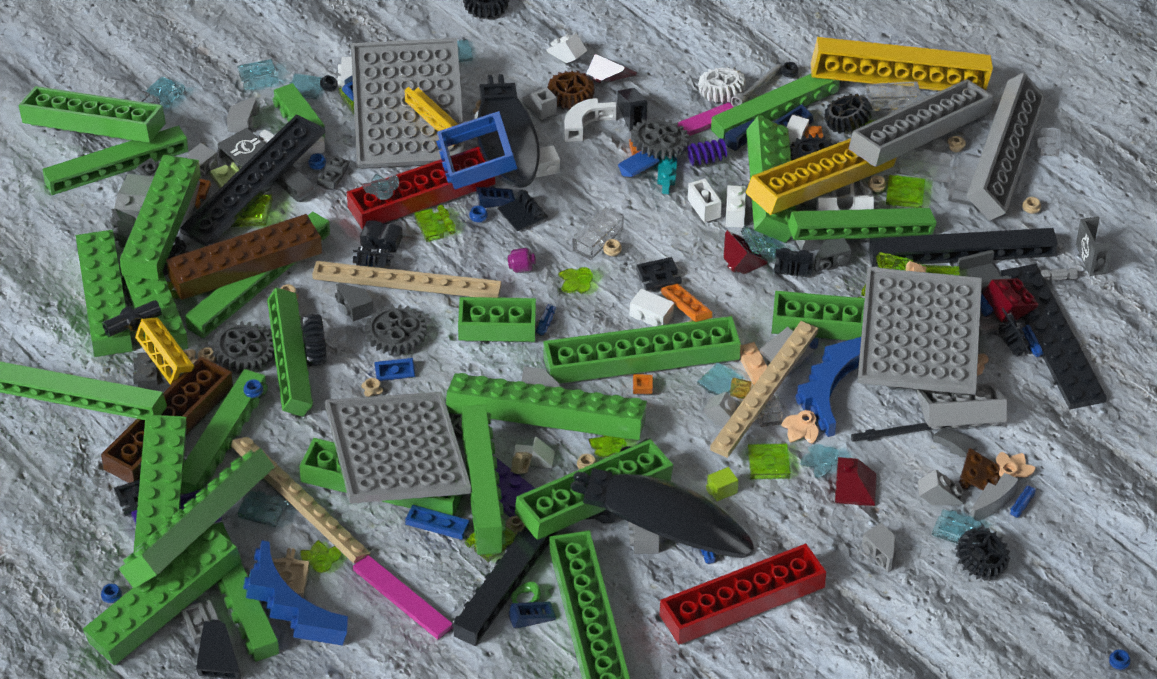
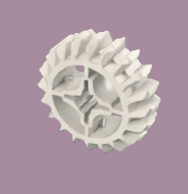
M715 67L714 70L709 69L708 72H704L700 76L698 87L701 96L705 100H709V102L715 101V103L722 102L723 104V102L730 103L731 98L737 93L745 92L746 81L744 74L739 70L736 71V68Z

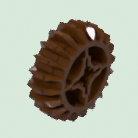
M565 70L564 73L558 72V75H553V78L549 80L547 86L557 97V107L561 106L562 109L569 108L570 110L574 105L582 101L593 99L595 94L594 83L590 76H586V73L580 74V71L573 72L571 70V72H567Z

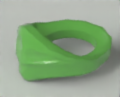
M530 581L520 585L512 593V603H519L517 602L518 595L530 591L534 596L529 602H538L541 596L538 584Z

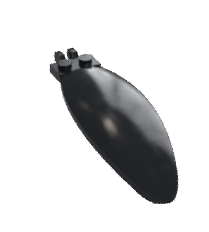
M499 74L498 83H494L493 76L488 75V84L479 85L481 104L477 118L500 112L517 169L497 176L510 186L524 188L534 181L539 166L540 147L537 133L526 109L517 98L515 83H505L503 74ZM498 130L477 137L478 146L485 162L505 156Z
M594 468L590 476L585 472L579 471L573 476L574 481L570 487L575 492L585 494L583 503L601 508L604 507L624 520L654 534L684 545L729 557L743 558L754 551L751 538L732 517L716 504L687 487L657 477L634 474L612 475L611 472Z

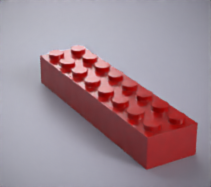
M479 146L451 156L455 172L485 162ZM440 159L347 191V206L363 230L367 221L373 220L386 223L475 192L476 187L495 185V176L454 190L453 184L447 181L445 173L448 172H445L442 164L444 161Z
M805 543L660 600L659 615L678 645L823 589L825 588L827 572Z

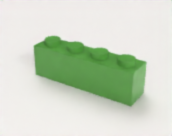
M293 83L274 89L273 104L276 108H279L282 117L286 118L288 122L297 114L324 127L323 122Z

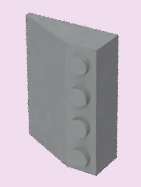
M128 174L117 194L114 208L137 219L154 176ZM198 181L181 226L193 215L200 181Z
M993 383L976 384L975 395L917 389L925 422L933 429H941L943 426L959 428L967 424L976 427L981 426L983 423L1000 425L1001 422H1007V399Z

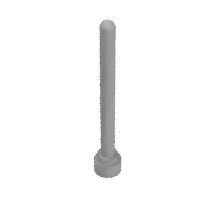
M777 64L745 92L734 95L731 98L732 106L736 107L745 103L747 98L781 71L782 64Z

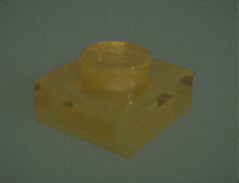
M732 378L730 396L744 399L751 390L752 381Z

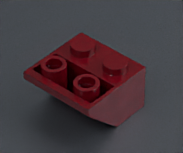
M1018 278L992 279L982 293L1001 322H1008L1002 308H1004L1007 314L1011 312L1014 319L1018 320L1039 305L1034 296L1028 292L1023 282Z

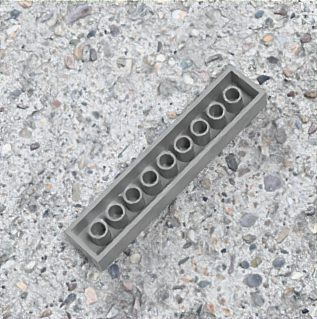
M1025 72L1007 81L967 193L970 202L989 221L1007 212L1046 98Z
M966 79L854 130L849 150L869 162V164L877 167L989 114L994 96Z

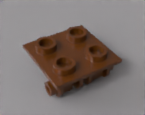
M969 448L959 484L963 489L974 485L982 491L988 483L996 486L1000 479V468L993 461Z

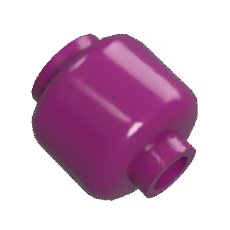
M529 248L513 249L508 255L509 269H512L515 273L529 272L532 270L533 264H536L535 254L531 253Z

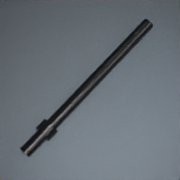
M925 422L881 430L868 429L865 432L851 434L852 442L861 440L874 441L880 437L931 430L933 428L929 427Z

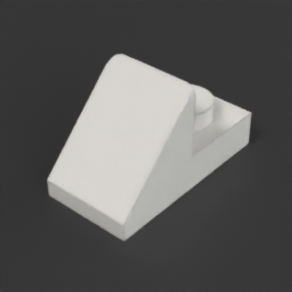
M535 437L533 446L515 445L513 457L516 452H528L532 454L529 466L552 469L555 451L538 437Z

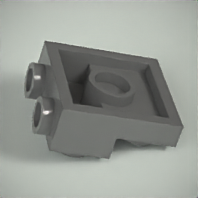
M147 352L137 353V358H133L134 370H137V372L133 373L134 384L144 389L167 390L171 385Z

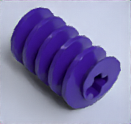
M722 138L718 139V141L712 140L711 143L709 141H705L704 144L698 142L697 145L693 143L690 147H687L688 159L692 166L695 165V161L701 165L702 159L708 164L709 158L714 163L716 157H718L719 161H722L723 156L727 157L726 144Z

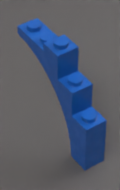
M861 337L826 346L822 356L823 363L811 366L810 382L798 385L797 394L795 395L797 404L801 405L803 410H811L815 414L820 429L824 430L827 437L834 436L836 430V420L830 406L832 392L848 373L859 367Z
M262 540L260 547L256 548L254 553V560L257 563H254L249 577L244 579L243 589H246V598L266 601L267 609H270L269 618L291 621L290 628L294 629V638L343 646L347 634L348 616L332 613L317 607L293 591L281 578L274 566L270 554V542Z

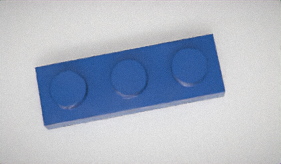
M412 505L405 519V525L463 540L470 525L467 519Z

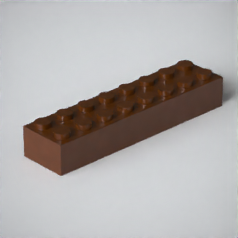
M304 214L166 259L168 277L180 299L183 300L322 254L321 236L308 215Z
M201 356L193 363L192 372H184L163 393L167 407L161 416L186 417V435L233 387L232 372ZM136 419L101 453L103 470L127 483L140 480L145 420Z

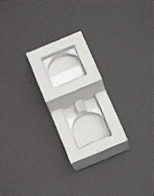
M795 115L791 116L786 127L789 131L790 146L792 141H796V138H802L809 125V119Z

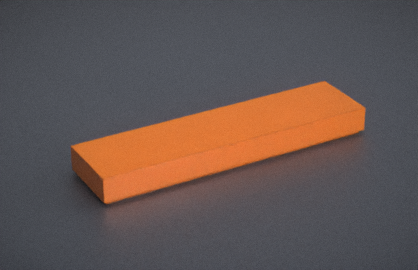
M679 284L661 288L662 295L674 302V305L693 321L698 322L713 318L712 311Z

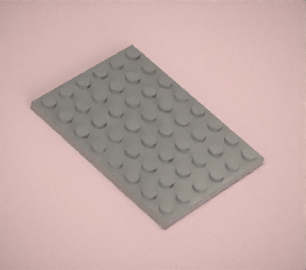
M457 38L351 43L357 168L426 165L440 160V150L436 143L439 140L438 131L405 102V89L410 87L414 91L419 87L454 121L462 124L463 114ZM465 142L457 143L455 146H448L450 156L464 152Z
M867 267L857 383L975 395L982 278Z
M442 392L325 400V408L349 503L471 494L470 481Z

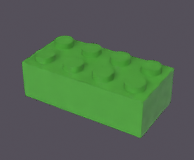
M459 298L458 340L535 342L536 298Z

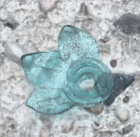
M375 174L371 183H363V189L369 194H374L379 199L386 200L392 197L393 191L398 188L399 179L395 175L386 180L380 175Z
M814 444L808 447L809 453L803 456L800 465L814 467V476L818 478L830 472L832 466L838 462L839 452L834 447L826 448L821 444Z

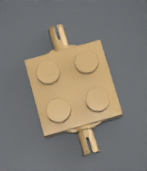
M288 548L285 558H272L281 578L293 591L303 598L310 567L309 561L295 559L296 550Z

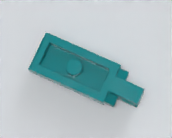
M673 155L672 159L665 156L664 160L659 156L657 184L662 185V194H669L670 185H675L677 157Z

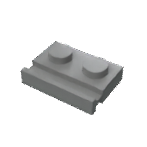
M210 599L203 604L199 602L187 606L181 611L194 644L201 641L204 621L219 620Z

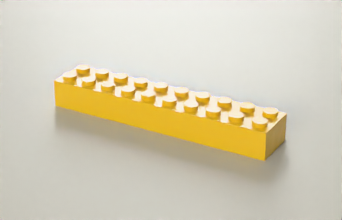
M817 37L811 60V75L813 78L942 91L966 79L986 91L993 70L991 55L824 37Z
M850 138L753 175L746 194L767 213L772 215L892 168L897 157L875 167L849 150Z

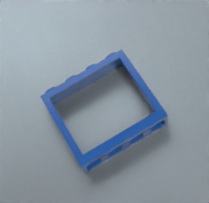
M499 111L437 132L439 140L436 143L440 150L441 159L444 161L442 162L444 170L448 172L445 175L448 183L453 184L454 190L517 169ZM498 130L505 156L455 172L448 146Z

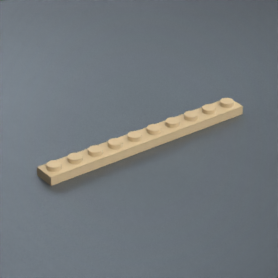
M316 261L312 274L314 280L470 297L499 298L501 281L322 261Z
M803 321L798 324L712 442L710 451L726 458L730 456L818 333L817 327Z
M249 437L234 439L231 447L241 457L250 450L255 452L259 449ZM266 454L275 466L264 477L266 481L352 563L359 562L367 555L370 556L371 553L350 532L339 524L336 519Z

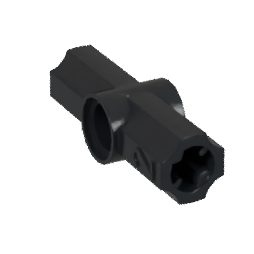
M156 300L137 308L127 306L121 311L120 315L102 322V327L107 337L128 329L130 331H137L141 319L156 318L162 315V311Z

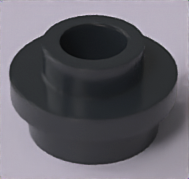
M786 62L781 68L782 75L788 78L797 76L799 72L794 62Z
M326 75L321 78L320 86L325 91H335L337 80L331 75Z

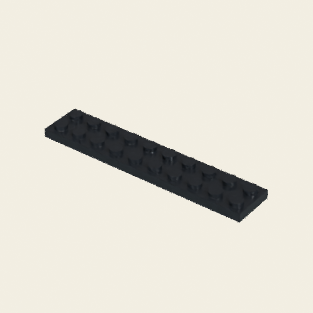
M296 114L180 227V233L204 246L213 244L325 133L324 127Z
M1037 264L1001 270V277L1008 275L1010 279L1018 278L1021 280L1025 288L1034 296V299L1039 304L1037 308L1022 318L1026 325H1030L1032 332L1036 336L1043 351L1042 357L1069 410L1106 403L1107 396Z

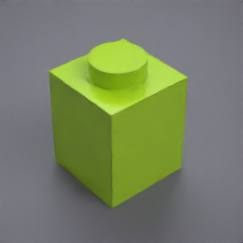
M726 467L708 475L706 490L716 501H720L738 493L739 480L731 469Z

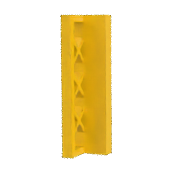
M410 87L405 89V102L437 131L459 125L419 87L414 91Z
M141 319L135 338L169 384L172 385L178 379L180 373L192 372L193 363L160 319Z

